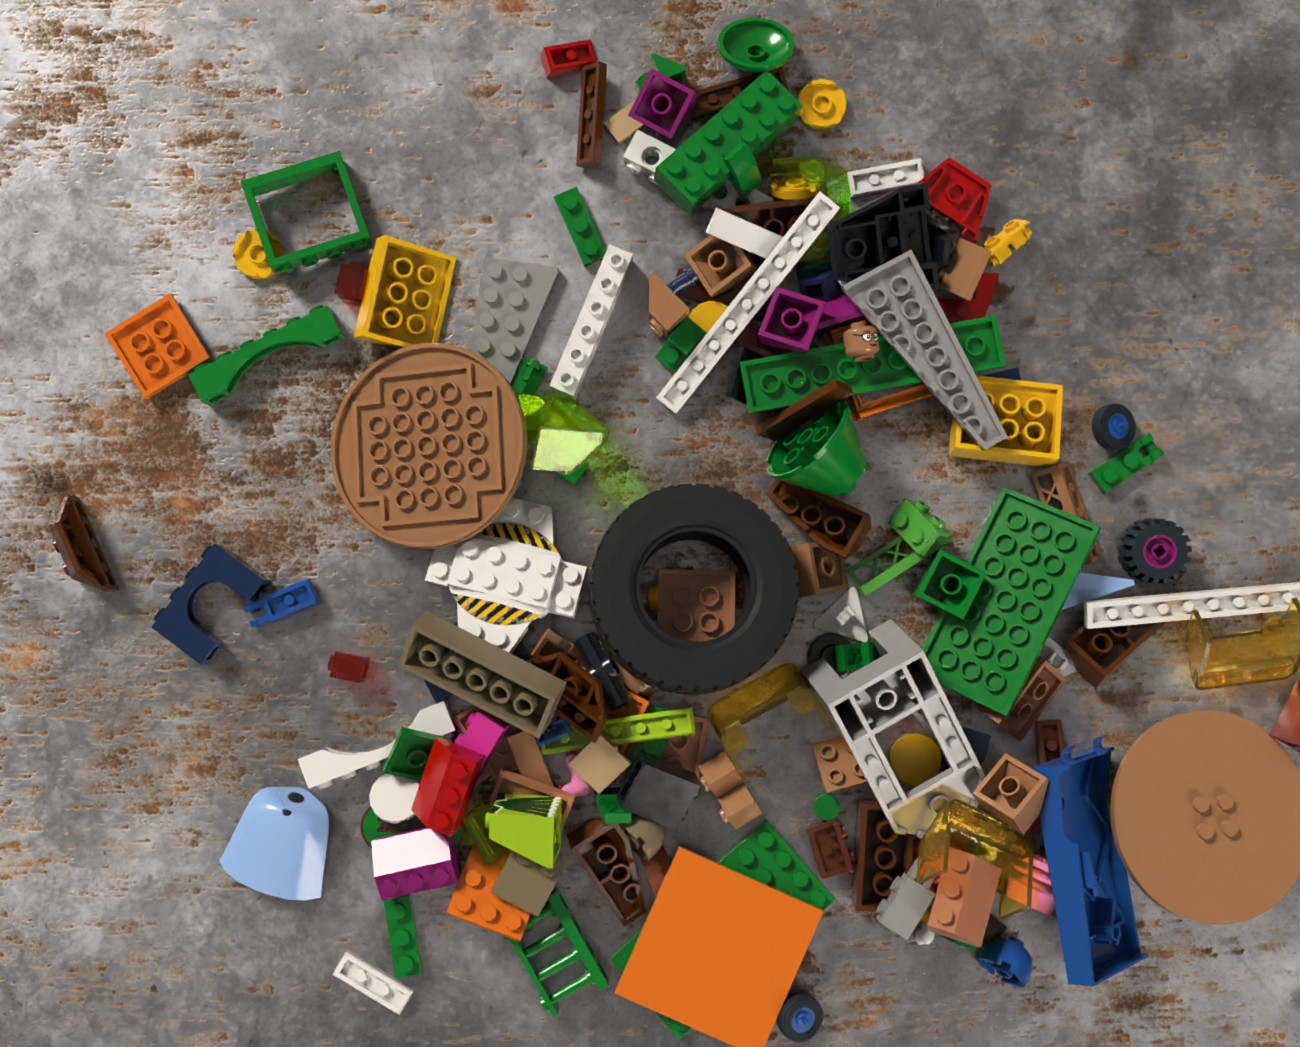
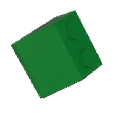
M938 549L933 553L912 596L936 609L964 620L987 573Z

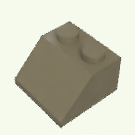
M511 850L490 893L538 917L565 863L556 859L553 869L546 868Z

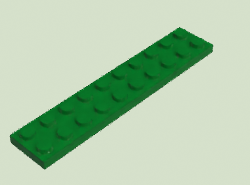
M996 315L950 323L975 373L1004 368L1006 366ZM882 336L878 337L880 349L874 354L875 358L867 361L854 362L853 358L846 355L844 343L809 349L808 352H791L739 362L749 414L787 408L833 379L850 385L853 391L852 395L923 382Z

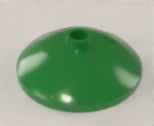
M745 18L730 23L721 31L718 38V50L722 58L731 66L746 72L762 73L766 70H775L789 61L794 52V38L790 31L780 23L765 18Z

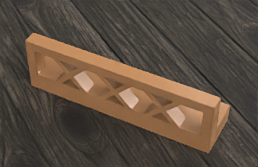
M1069 461L1031 474L1042 503L1050 505L1054 497L1061 501L1062 511L1090 522ZM1051 473L1054 481L1051 490L1044 487L1040 476ZM1097 539L1084 565L1103 558Z

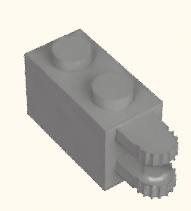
M920 857L915 860L907 874L904 872L901 877L897 876L890 887V890H892L887 900L883 899L876 910V913H878L876 916L877 920L907 941L936 895L930 889V886L936 878L939 869L932 866L921 883L915 879L924 864V860Z

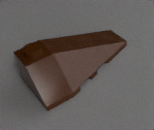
M816 196L798 200H772L721 208V210L784 237ZM823 229L807 251L826 249L825 229Z
M778 479L774 480L766 493L822 549L845 560L860 548L871 529L870 514L831 496Z
M1166 622L1092 629L1085 628L1083 624L1064 643L1076 671L1096 689Z
M602 819L592 820L567 834L571 850L622 924L626 926L645 914L646 909L630 842L619 824H605Z

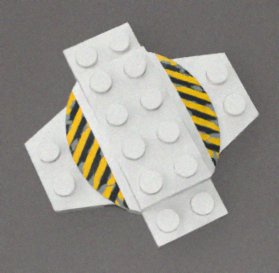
M512 498L503 512L489 526L475 536L455 545L434 549L425 581L429 584L450 588L453 597L457 601L458 627L512 654L528 631V626L533 620L539 617L543 618L548 613L575 618L589 569L586 566L562 561L560 554L554 547V510L552 507Z

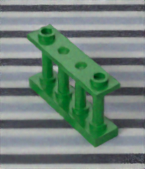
M558 888L552 890L546 906L542 908L538 917L530 914L525 928L526 930L552 914V916L557 915L562 923L557 930L528 947H525L522 940L518 942L503 936L507 943L511 941L542 996L539 998L542 1007L546 1012L550 1011L553 1017L559 1013L560 1007L557 1004L558 1002L590 983L591 985L596 984L599 990L609 985L608 975ZM564 937L565 939H571L575 947L572 948L570 953L538 970L531 958L533 955ZM577 960L578 962H584L588 970L585 971L583 976L551 993L544 981L545 979Z

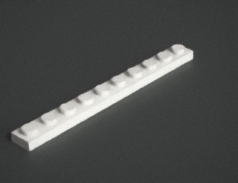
M819 191L656 397L674 413L681 409L775 291L776 287L779 286L840 209L838 205Z
M1300 582L1083 601L1084 627L1092 629L1300 610Z

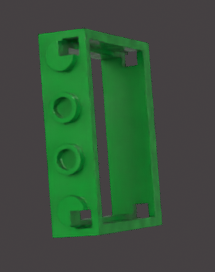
M340 151L240 181L269 266L274 274L284 272L288 274L295 267L302 265L310 267L317 264L318 260L327 257L328 259H335L342 256L343 252L349 250L361 251L360 248L371 244L370 236ZM339 171L359 232L275 257L255 196Z

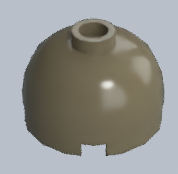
M632 813L631 823L619 824L629 839L631 849L643 860H650L661 848L664 841V833L660 823Z

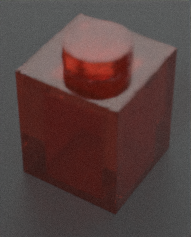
M350 261L349 264L341 263L334 291L339 298L362 302L368 270L364 268V264Z
M335 651V654L331 655L328 663V670L331 671L330 677L363 683L366 681L371 657L345 651Z

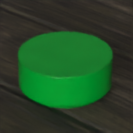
M821 794L814 801V812L822 820H833L840 812V803L832 794Z

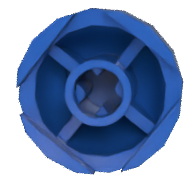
M1010 936L1009 939L1003 937L992 939L983 947L977 960L981 967L990 974L994 975V972L1003 976L1002 981L1021 988L1025 987L1033 970L1032 958L1030 953L1024 948L1025 944L1013 936Z

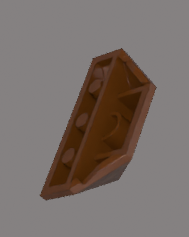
M71 495L64 497L51 533L54 538L52 539L53 546L63 558L62 566L65 573L73 580L106 592L120 590L80 498Z
M562 652L527 660L526 662L567 682L555 713L593 743L597 742L606 723L601 681Z

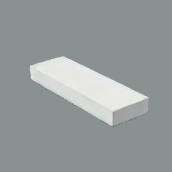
M921 158L846 173L850 199L891 192L901 186L917 184L925 177Z
M717 207L706 230V233L763 258H767L783 238V236Z
M349 950L346 951L332 974L398 1015L401 1014L414 992V989Z

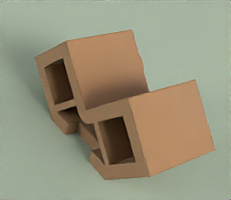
M725 750L698 766L703 775L699 780L706 792L712 790L722 807L718 809V812L725 824L730 821L736 830L762 814Z

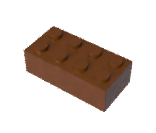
M858 800L855 846L856 864H854L852 905L857 911L876 912L880 902L883 899L887 900L892 890H890V887L897 876L901 877L904 872L907 874L912 866L914 835L895 833L878 802L872 800Z

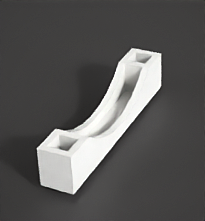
M445 700L420 710L408 728L451 738L454 736L452 731L457 730L458 726L453 721L454 715L449 702ZM395 740L383 748L369 752L352 753L327 747L297 760L308 789L317 786V789L321 790L333 785L332 779L341 776L343 781L356 776L357 769L365 767L366 771L380 766V760L389 756Z

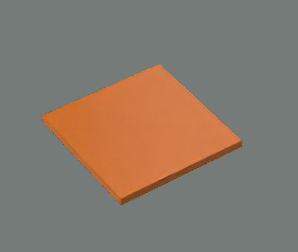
M678 846L616 986L615 994L734 1047H765L824 911L810 903Z

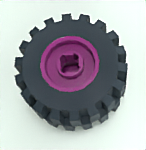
M1146 518L1135 521L1134 526L1129 525L1125 529L1128 533L1121 534L1119 539L1123 540L1122 545H1117V550H1121L1122 554L1117 556L1119 561L1124 562L1121 567L1123 570L1129 571V576L1137 578L1142 582L1165 584L1169 583V579L1176 580L1179 578L1178 572L1184 573L1187 568L1184 564L1190 563L1191 557H1187V553L1192 552V546H1187L1186 542H1189L1190 539L1187 535H1182L1184 532L1182 527L1175 526L1176 523L1166 521V519Z

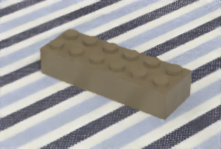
M427 610L412 624L399 663L401 668L538 739L551 723L567 682Z

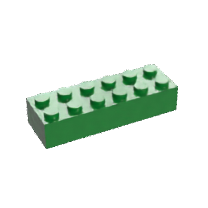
M766 70L656 167L654 181L690 216L730 180L729 178L732 174L723 160L730 151L740 142L747 143L755 158L798 120L803 105Z

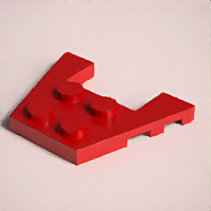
M948 157L917 184L928 182L930 208L937 209L939 214L948 217L950 221L961 227L963 231L959 235L960 238L976 244L992 185Z
M982 273L974 291V299L970 301L967 299L937 298L949 324L985 317L999 278V273Z

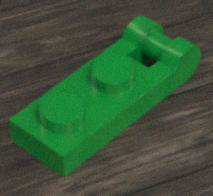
M1150 432L1089 472V475L1102 494L1109 492L1164 454L1160 447L1157 448L1152 440L1154 438ZM1141 447H1144L1148 453L1144 457L1138 451Z

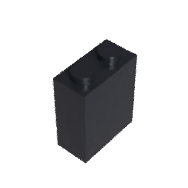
M640 752L616 796L621 809L677 829L679 823L686 818L690 804L698 797L701 785L694 772Z

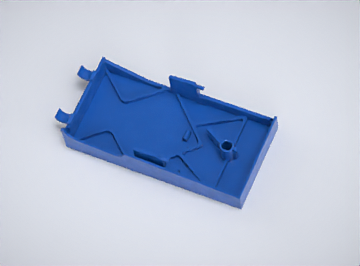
M1106 735L1095 738L1093 748H1086L1070 754L1071 749L1075 745L1069 746L1062 750V757L1031 767L1049 780L1039 816L1068 984L1095 986L1149 956L1148 954L1141 953L1127 870L1118 854L1111 830L1107 807V792L1111 751L1114 750V747L1102 746L1101 741Z

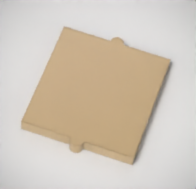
M601 733L597 742L593 743L591 741L568 764L581 776L582 781H586L600 794L631 762L618 750L617 745H613Z

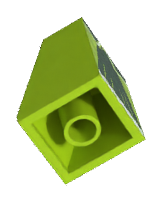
M500 793L496 801L492 802L491 810L486 813L485 828L489 829V839L546 868L553 869L561 848L562 797Z

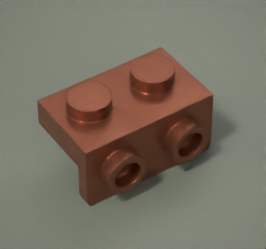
M836 819L805 827L822 879L844 872L849 874L854 872L852 865L856 864L852 849L847 850L844 840L848 839V835L843 823L839 824Z

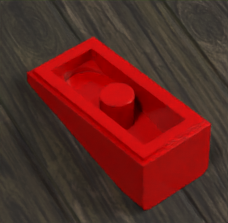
M591 39L544 47L540 54L547 78L580 70L583 66L598 62Z

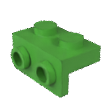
M905 499L888 523L917 554L924 556L939 536L948 538L951 533L945 528L946 523L942 519L929 512L930 507L920 500L914 502Z

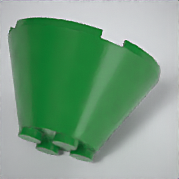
M845 400L840 401L778 438L773 444L766 460L769 464V468L766 470L773 478L828 496H836L841 493L844 495L850 494L856 488L855 482L869 468L850 407Z

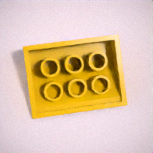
M387 235L376 238L354 338L398 349L420 343H438L456 257Z
M976 375L1008 438L982 450L955 418L952 417L949 456L1052 467L1059 460L1063 385Z

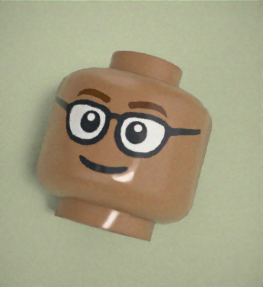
M866 321L850 324L851 329L846 330L843 334L846 355L853 358L854 362L875 358L874 354L880 349L877 329L873 326H867Z

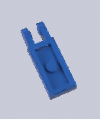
M308 578L261 597V600L245 606L244 610L246 613H251L264 606L267 615L255 618L249 622L251 628L288 616L320 601L311 578Z

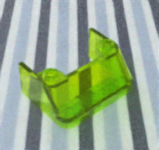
M816 156L773 159L770 176L800 174L806 182H822V193L840 207L827 226L850 214L848 177L843 166ZM826 227L825 232L819 234L792 269L830 261Z
M516 393L526 420L528 443L535 445L530 467L532 470L556 471L560 474L569 475L571 472L577 471L608 442L610 430L577 400L564 396Z

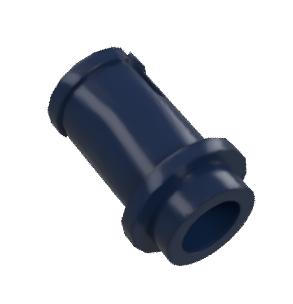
M691 268L689 270L684 269L683 274L666 283L676 296L691 286L694 288L695 284L699 282Z

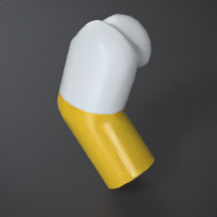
M929 907L920 919L922 922L921 930H918L914 935L915 941L919 945H928L934 939L935 933L928 931L927 928L931 914Z

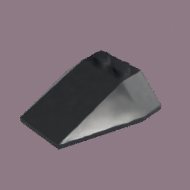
M928 182L901 186L826 226L832 277L834 280L850 282L912 250L931 289L940 288L937 262L931 260L926 210L931 208Z

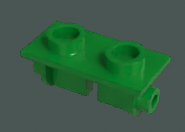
M524 357L511 384L524 413H527L548 367L540 364L539 361Z

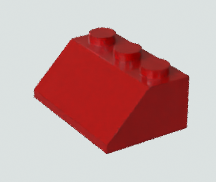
M438 736L435 737L411 808L413 813L426 827L450 837L460 829L485 755Z

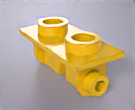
M1013 219L1004 225L1003 231L997 236L989 238L984 243V247L992 251L988 260L991 266L1000 265L1012 254L1008 247L1009 244L1014 250H1017L1030 239L1032 231L1026 226L1030 223L1028 220Z

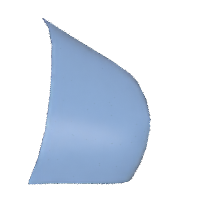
M266 787L260 790L247 805L219 862L225 872L237 882L264 894L287 900L305 901L320 898L329 833V818L326 807L312 793L301 787ZM298 793L305 800L301 803H294L288 799V795ZM283 809H287L292 813L289 816H285Z

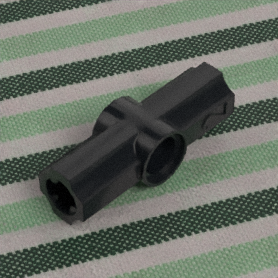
M591 632L578 638L574 643L587 666L585 669L601 681L603 699L610 711H615L627 705L632 700L619 678V669L611 656L605 652L596 633Z

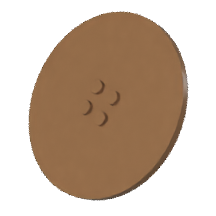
M445 343L410 345L395 350L374 362L357 378L345 395L337 412L331 437L330 456L334 481L344 504L361 525L379 538L396 545L416 549H436L455 545L484 530L503 512L511 501L522 478L526 463L528 443L526 420L513 387L505 376L486 359L470 350Z
M1213 710L1189 711L1167 717L1154 724L1136 739L1121 761L1115 776L1110 802V818L1118 854L1125 869L1141 891L1166 911L1186 920L1204 924L1224 925L1243 922L1259 916L1276 905L1289 892L1300 875V773L1287 751L1275 738L1271 737L1267 731L1255 723L1235 714Z

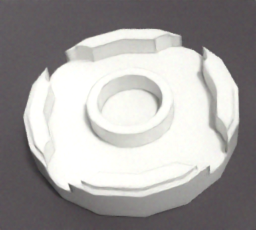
M390 774L380 776L372 785L369 794L370 805L375 815L384 822L397 824L414 817L415 814L411 808L419 787L417 780Z

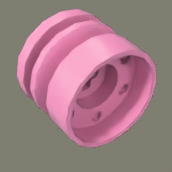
M1021 852L1019 859L1030 865L1027 868L1016 864L1015 869L1025 875L1024 880L1011 878L1005 895L1042 913L1057 917L1047 858Z

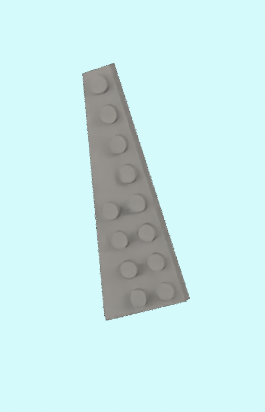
M912 250L841 286L846 296L982 450L1008 438Z
M484 257L469 350L494 365L511 384L527 350L535 326L541 317V312L547 298H549L552 286L558 276L559 268Z

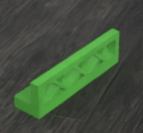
M898 536L847 569L846 572L860 594L867 596L953 539L951 536L948 538L939 536L923 556L917 554L914 549L910 554L899 553L900 542L904 539ZM895 546V551L888 550L891 547ZM882 553L894 555L892 565L888 568L877 566L879 555ZM897 556L904 557L901 560L897 561ZM874 559L873 565L867 564L868 562ZM862 566L872 568L870 579L861 584L854 571ZM876 569L882 571L875 576Z

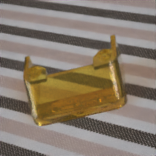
M1291 598L1286 615L1268 617L1260 631L1214 637L1210 627L1204 625L1198 610L1192 611L1185 640L1191 679L1195 688L1198 690H1209L1280 681L1294 676L1300 666V603L1298 599Z
M783 663L714 701L708 707V719L742 781L747 779L738 763L735 754L742 751L748 743V736L743 728V725L789 701L792 708L798 713L807 714L815 710L827 730L831 732L835 729L816 694L799 668L794 664Z
M953 799L945 803L920 841L916 882L921 884L948 871L950 847L976 855L1002 869L996 892L1000 893V919L1004 920L1031 909L1034 844L1030 834L1026 831L1023 835L995 816L961 800Z

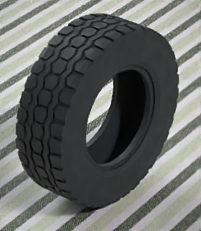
M692 483L679 484L678 487L673 485L662 488L661 491L656 490L645 495L644 498H640L629 505V508H626L612 522L595 554L591 570L589 597L591 614L598 635L607 651L623 669L636 679L643 681V683L662 691L684 695L708 694L725 690L746 680L767 664L776 654L788 636L795 619L798 607L797 602L799 600L798 570L795 568L797 565L794 555L790 551L791 547L786 537L782 536V531L776 522H772L770 520L771 517L763 509L757 508V504L748 498L747 500L743 499V495L734 491L728 492L726 488L718 486L709 487L710 485L696 484V486L692 485ZM684 540L706 542L725 552L735 563L742 576L745 599L740 618L730 631L708 641H685L668 635L649 618L640 598V573L648 559L666 545Z

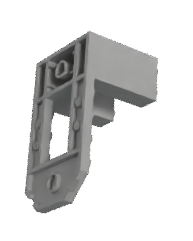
M889 619L868 631L881 656L877 660L843 679L837 675L823 657L801 669V672L822 712L847 743L893 831L903 835L906 833L917 835L918 838L930 840L975 814L979 803L972 793L986 776L924 651L896 623ZM921 709L950 768L904 793L874 735Z

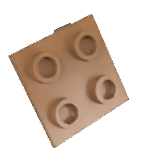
M842 737L812 745L826 793L867 783L853 754Z

